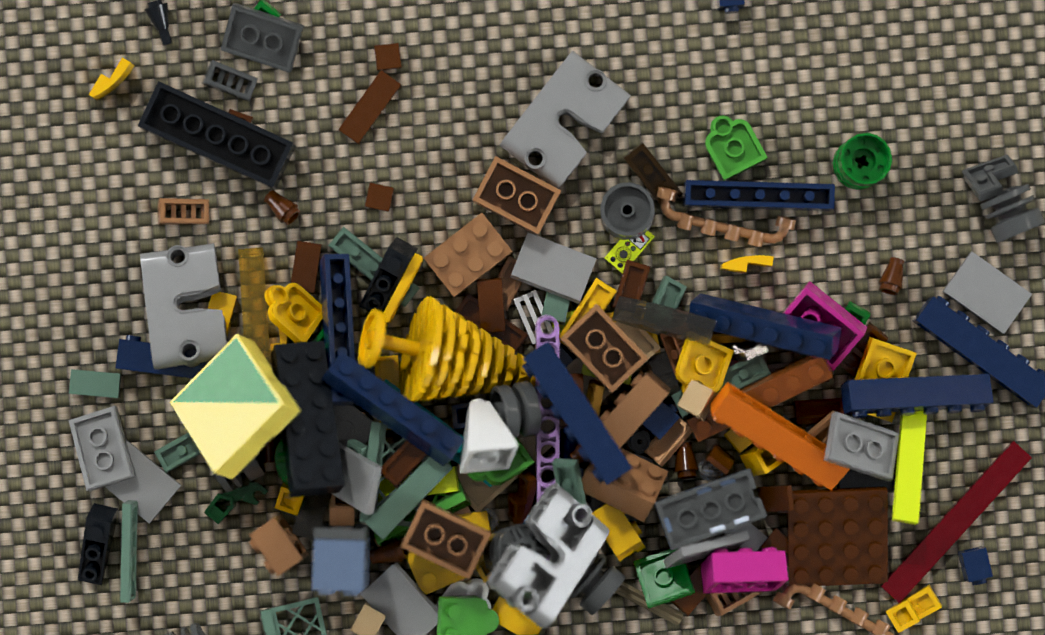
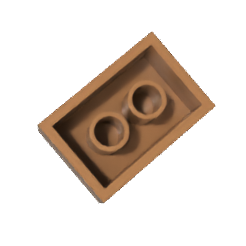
M495 156L473 198V203L539 236L561 194V190Z
M480 213L425 256L424 260L452 296L456 298L510 256L513 251L485 215Z
M597 304L560 338L611 393L648 359Z
M650 369L645 373L640 371L630 383L632 388L629 391L624 389L613 403L616 406L612 410L608 407L599 417L619 448L622 447L670 392L671 388Z
M620 448L632 469L607 485L605 481L599 483L592 472L595 466L590 461L582 477L584 493L645 522L669 471Z
M423 499L401 547L470 579L491 535V531Z
M282 514L272 518L249 535L252 538L249 543L257 554L260 552L266 559L264 565L271 574L276 573L277 576H280L309 555V552Z

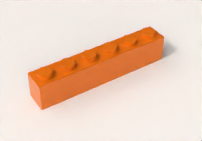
M729 382L724 385L710 403L712 418L717 423L728 425L736 435L742 438L744 436L747 437L758 449H766L772 453V456L781 463L785 461L791 465L795 472L800 475H807L821 488L824 486L832 491L850 470L824 461L826 444Z

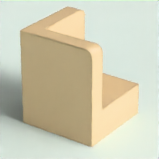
M691 380L677 406L704 421L710 411V403L717 393L697 381Z
M366 602L355 620L351 631L358 635H376L386 615L370 607Z

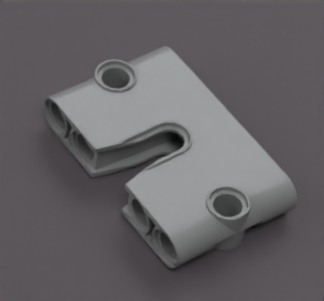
M572 51L499 146L547 183L560 189L587 152L573 134L560 125L559 117L564 114L569 115L581 125L603 133L631 95L610 80L603 71L596 69ZM592 76L600 77L602 85L597 88L590 86L589 78ZM533 153L540 154L543 159L537 166L530 164L528 161L529 156Z
M215 244L191 247L175 245L169 250L140 254L154 369L181 365L195 367L201 362H210L228 343L225 318L222 310L201 308L180 310L178 308L183 302L200 300L221 292ZM176 256L185 257L181 263L173 262ZM195 349L197 352L193 357L188 358L184 356L187 350Z
M557 483L550 485L544 491L525 520V523L538 541L549 549V560L547 561L540 554L523 546L517 547L510 544L488 578V585L507 600L509 606L519 609L542 629L547 628L555 620L609 534V528L592 514L589 506L577 502Z

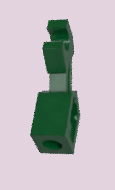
M250 482L249 485L229 493H218L204 513L217 524H220L236 507L235 501L243 499L245 502L258 505L260 501L255 499L254 493L261 491L266 495L269 490L260 483ZM222 498L227 501L230 500L231 505L227 506L228 509L226 511L216 505Z

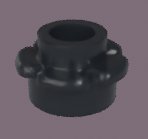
M636 430L628 439V447L637 454H643L650 445V434L645 430ZM639 439L642 440V443H641V444H638V443H637V441H638Z

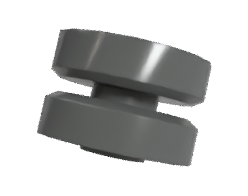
M632 182L619 183L611 187L603 196L600 206L601 222L605 230L614 238L622 240L637 239L644 235L652 225L655 214L654 201L650 193L641 185ZM623 208L626 210L632 209V213L629 215L624 214Z
M517 382L512 385V388L505 384L494 386L491 389L490 403L515 439L519 433L521 436L528 437L537 435L540 432V404L531 382Z

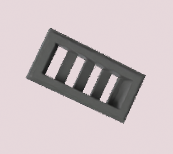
M212 60L209 63L202 84L250 101L258 78ZM218 69L220 73L216 82H214L212 78L215 70ZM226 72L230 75L224 86L221 83ZM237 76L239 79L234 90L231 88L234 77ZM245 79L248 80L245 92L242 93L240 89Z

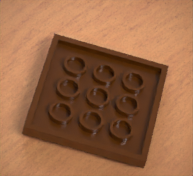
M887 487L833 489L832 491L829 489L792 490L794 510L787 511L788 586L792 584L834 586L884 584L888 582Z

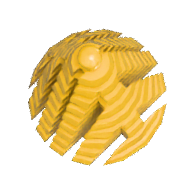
M431 296L425 297L418 305L417 314L414 312L410 322L409 335L406 334L405 339L385 334V314L379 309L371 310L364 323L358 348L359 364L366 369L371 368L378 360L382 349L402 353L399 369L400 394L412 402L445 399L448 395L451 398L460 397L463 394L470 396L477 394L479 391L480 394L490 393L494 386L506 384L512 388L514 383L529 381L535 387V376L529 378L522 367L526 363L522 354L517 353V355H514L515 349L509 345L502 344L500 339L491 337L484 329H478L476 324L469 320L466 321L462 315L453 312L449 307L440 304L439 301Z

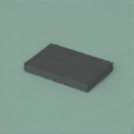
M234 2L220 50L290 73L293 69L304 25Z

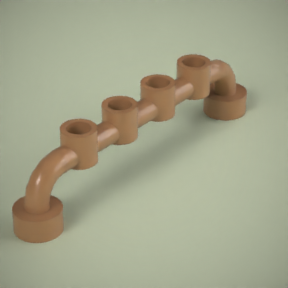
M659 187L656 196L661 198L660 207L662 213L668 219L676 221V227L685 230H691L692 225L701 227V233L715 236V232L718 231L725 233V239L738 242L739 237L749 239L748 244L756 247H762L763 242L775 244L782 241L789 229L794 230L797 221L790 217L777 215L775 225L779 226V230L774 234H769L755 229H748L734 224L674 211L670 207V201H676L678 194L676 190Z
M792 584L787 586L783 593L777 592L773 599L775 603L790 610L795 602L791 597L795 593H801L874 635H894L889 631L891 626L879 619H877L876 623H873L867 619L869 616L867 612L857 607L854 611L845 607L847 601L834 595L833 599H830L824 595L826 590L816 584H813L811 587L803 584Z

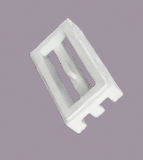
M536 290L513 299L532 345L535 344V337L520 302L525 301L532 320L536 325L537 316L529 298L534 297L542 315L543 305ZM544 321L548 333L553 330L550 322Z

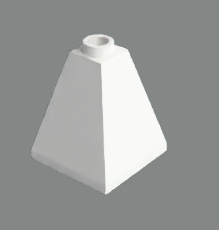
M484 399L472 400L466 413L460 474L509 469L518 448L517 441L490 401H484Z

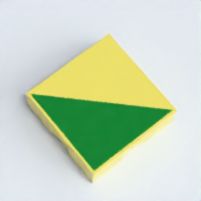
M236 334L170 401V404L213 472L232 480L254 459L260 449L301 411L285 386L275 377L271 365L255 341Z

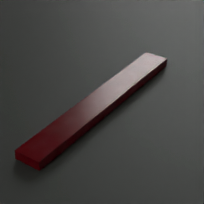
M1012 441L889 575L888 582L881 584L880 587L900 603L1032 457L1016 442Z

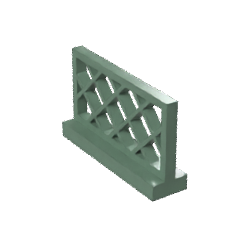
M371 422L367 458L383 466V457L390 452L394 454V449L406 440L402 438L391 447L385 439L386 429L390 428L380 422ZM386 444L389 449L384 453V446ZM381 474L374 512L394 492L392 491L389 495L385 496L380 490V482L385 479L384 476L381 478ZM379 493H380V495H381L384 499H382V500L378 503V498H379ZM422 500L417 504V507H416V506L414 507V509L416 510V512H417V510H418V508H419V506H420ZM361 512L360 521L365 522L372 514ZM403 519L398 525L410 527L412 522Z
M318 597L259 610L265 635H281L279 627L285 630L282 635H286L287 632L297 635L289 630L297 617L309 624L303 635H307L312 626L318 629L321 635H327ZM314 603L316 614L310 622L300 616L299 613L304 605ZM299 607L296 613L291 610L292 608ZM287 610L294 614L287 628L278 623L276 612ZM316 619H318L319 627L314 624Z

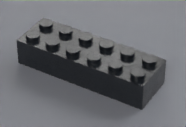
M159 81L138 124V127L274 190H276L296 147L293 142Z
M324 341L276 344L271 352L273 373L278 381L285 386L301 410L281 430L290 498L340 493L344 486L331 387L321 379L328 369Z

